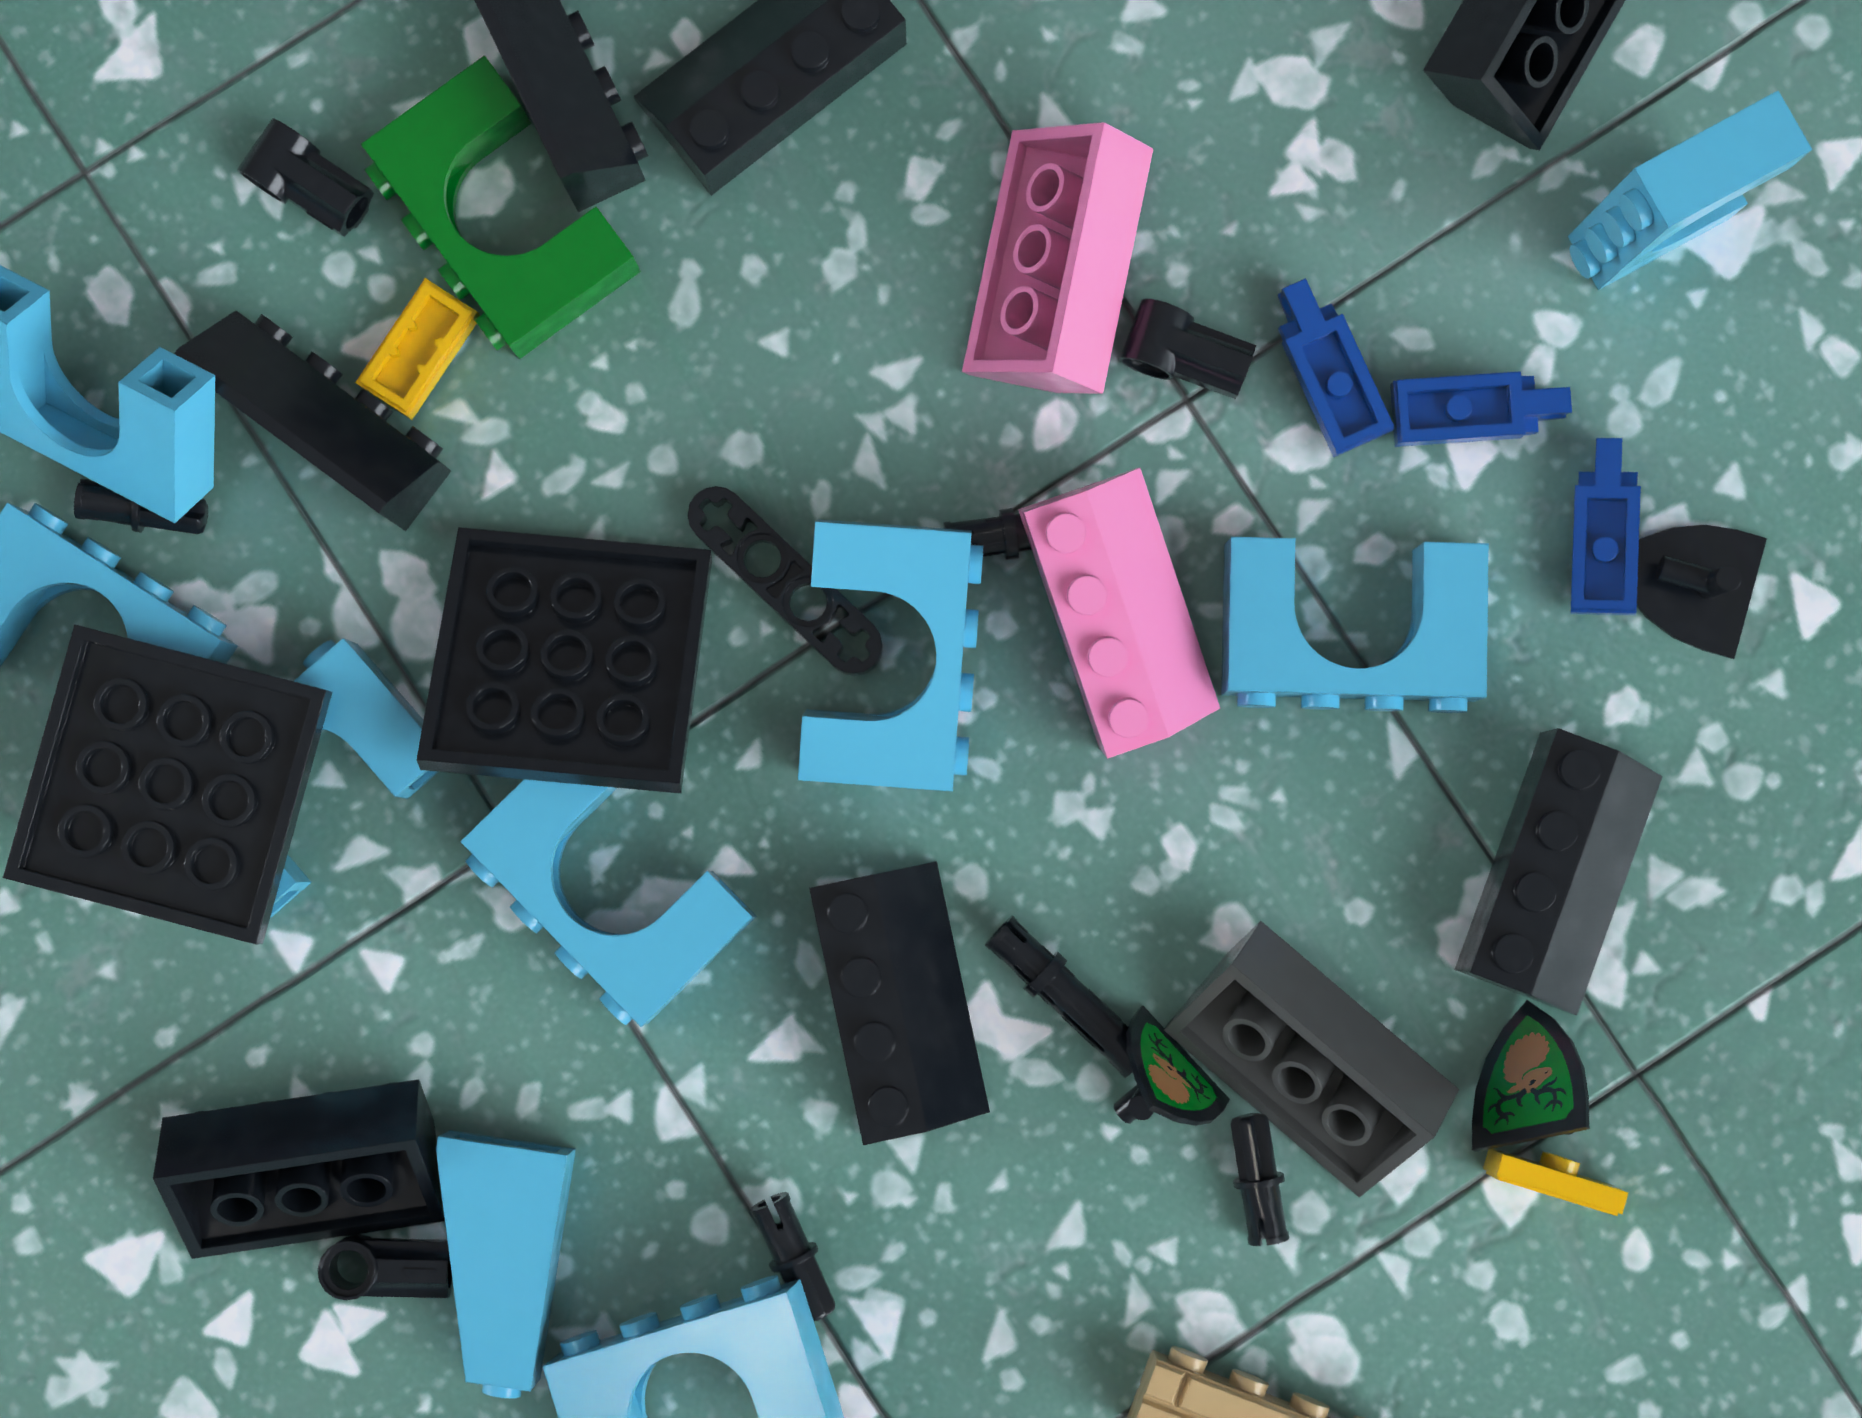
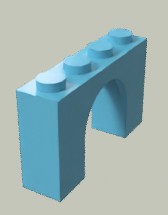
M1779 90L1635 167L1568 235L1572 243L1569 248L1570 255L1579 273L1586 279L1592 278L1598 290L1604 288L1729 220L1748 204L1743 196L1744 193L1790 169L1813 150Z
M0 265V433L176 523L214 487L215 375L159 347L118 382L119 419L104 413L88 402L73 387L58 364L52 345L50 290Z
M6 503L0 512V667L34 616L43 606L60 595L79 590H94L106 597L122 617L127 638L227 664L238 646L221 635L227 626L222 621L193 605L189 613L178 608L168 601L174 593L172 589L142 571L139 572L136 579H133L116 568L121 559L118 554L90 537H87L83 545L74 541L63 533L69 523L41 505L34 503L30 511Z
M820 519L815 521L811 587L883 592L908 602L922 615L932 632L936 647V665L925 689L913 701L897 710L880 714L806 709L802 715L798 780L953 792L954 775L967 776L969 737L957 736L958 712H971L974 674L961 673L963 647L976 648L979 610L966 609L968 583L981 584L983 545H971L972 530Z
M1230 537L1224 544L1221 695L1237 696L1238 707L1272 708L1276 707V697H1301V708L1330 710L1340 709V698L1365 699V710L1403 711L1404 700L1429 701V712L1464 713L1467 712V702H1475L1487 698L1489 543L1423 542L1412 550V613L1407 636L1401 647L1389 660L1381 665L1369 668H1350L1335 664L1318 654L1302 635L1296 620L1294 604L1296 538Z
M345 638L341 639L337 644L333 640H329L307 656L303 662L307 670L296 678L294 682L332 692L322 730L330 731L345 740L395 797L408 799L438 773L437 771L420 770L416 760L423 726L422 717L357 643ZM289 855L286 858L270 918L312 883Z
M524 779L460 841L472 853L465 861L472 871L488 886L493 888L500 882L517 899L510 908L528 928L538 933L544 927L561 945L555 951L556 956L574 975L582 979L589 973L606 991L599 998L600 1001L620 1022L627 1025L633 1019L642 1027L648 1024L757 916L713 871H706L660 918L646 928L630 934H616L591 926L577 915L567 901L560 878L561 858L565 845L572 833L617 788Z
M778 1275L765 1277L740 1288L742 1297L720 1303L717 1294L689 1301L680 1306L682 1315L659 1322L657 1312L632 1318L619 1325L621 1334L601 1340L597 1330L573 1336L560 1342L562 1352L542 1366L558 1418H647L645 1392L649 1376L659 1360L679 1353L705 1354L722 1361L733 1369L747 1386L758 1418H844L801 1280L798 1279L780 1285Z

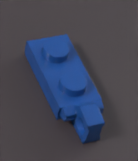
M1306 278L1283 288L1281 293L1277 295L1288 320V323L1278 328L1283 340L1282 346L1333 458L1392 432L1395 429L1394 424L1344 315H1338L1332 304L1319 308Z
M1521 371L1403 379L1393 381L1390 384L1392 419L1395 428L1393 430L1395 447L1520 439L1525 435L1537 434L1539 432L1538 421L1565 419L1566 414L1572 413L1570 387L1535 389L1534 376H1521Z
M1596 438L1595 472H1579L1578 485H1575L1571 614L1636 615L1641 486H1637L1638 472H1621L1623 438Z

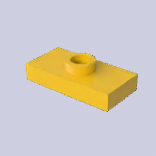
M425 278L355 383L399 413L413 420L477 323L474 319L479 317L480 314Z
M1488 1149L1483 1166L1486 1174L1497 1180L1614 1216H1618V1213L1623 1214L1629 1193L1613 1185L1578 1175L1581 1163L1542 1151L1540 1161L1535 1162L1496 1149Z

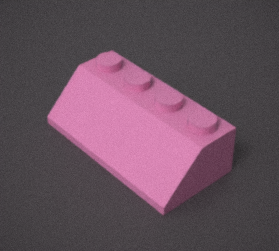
M1105 122L1012 130L962 368L963 373L1054 393L1103 394L1153 148Z
M1136 468L1018 509L1099 749L1107 759L1168 738L1220 709L1141 468Z

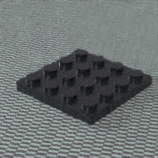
M458 527L416 759L420 770L681 793L712 566L711 550Z
M74 624L3 878L255 945L263 944L332 692Z

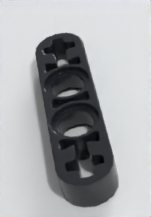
M718 486L705 488L694 496L689 504L687 516L689 525L699 540L835 669L846 675L858 676L867 674L876 667L881 659L883 650L880 633L874 624L837 589L817 587L823 591L827 599L826 609L817 619L805 621L797 618L792 613L790 607L791 597L799 588L811 586L812 566L739 496L727 488ZM726 502L732 505L727 515L742 533L748 522L757 527L756 530L749 532L740 539L732 555H729L723 548L734 541L722 528L714 526L709 531L702 528L707 521L703 508L709 503L718 508ZM762 542L770 543L777 547L781 555V562L777 571L763 578L752 575L745 566V556L748 550L755 544ZM838 608H842L849 615L839 621V625L846 632L855 637L863 631L870 637L865 644L870 655L863 662L857 657H852L847 662L841 660L839 655L843 651V646L840 640L830 631L824 642L819 641L814 636L816 632L821 631L831 623Z

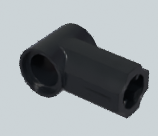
M272 118L237 171L273 198L284 204L289 200L312 218L345 237L348 232L358 227L369 211V204L374 195L373 191L322 157L320 150L302 135L281 121Z
M1143 299L1140 302L1119 359L1125 366L1142 374L1163 380H1171L1174 376L1236 399L1253 359L1256 345L1194 322V317L1172 304L1154 299Z
M363 1234L349 1235L325 1251L320 1258L317 1270L319 1282L325 1292L336 1299L345 1301L358 1299L361 1296L449 1298L451 1294L452 1272L448 1241L443 1239L372 1238ZM342 1251H356L364 1257L367 1262L368 1273L363 1282H348L340 1275L337 1261Z

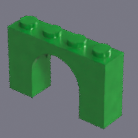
M484 55L361 143L373 160V163L364 170L387 201L398 194L410 213L403 217L401 221L420 247L426 250L434 244L447 263L437 270L461 301L471 294L484 311L483 314L474 320L495 349L498 351L508 344L516 356L521 359L641 271L631 252L596 206L543 245L523 254L507 256L490 254L475 248L462 238L457 226L455 207L457 194L464 178L479 161L531 125L520 102Z

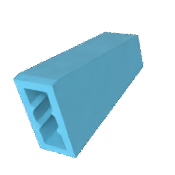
M449 1130L438 1136L436 1155L465 1382L482 1384V1392L489 1396L519 1398L522 1391L531 1392L541 1379L576 1149Z

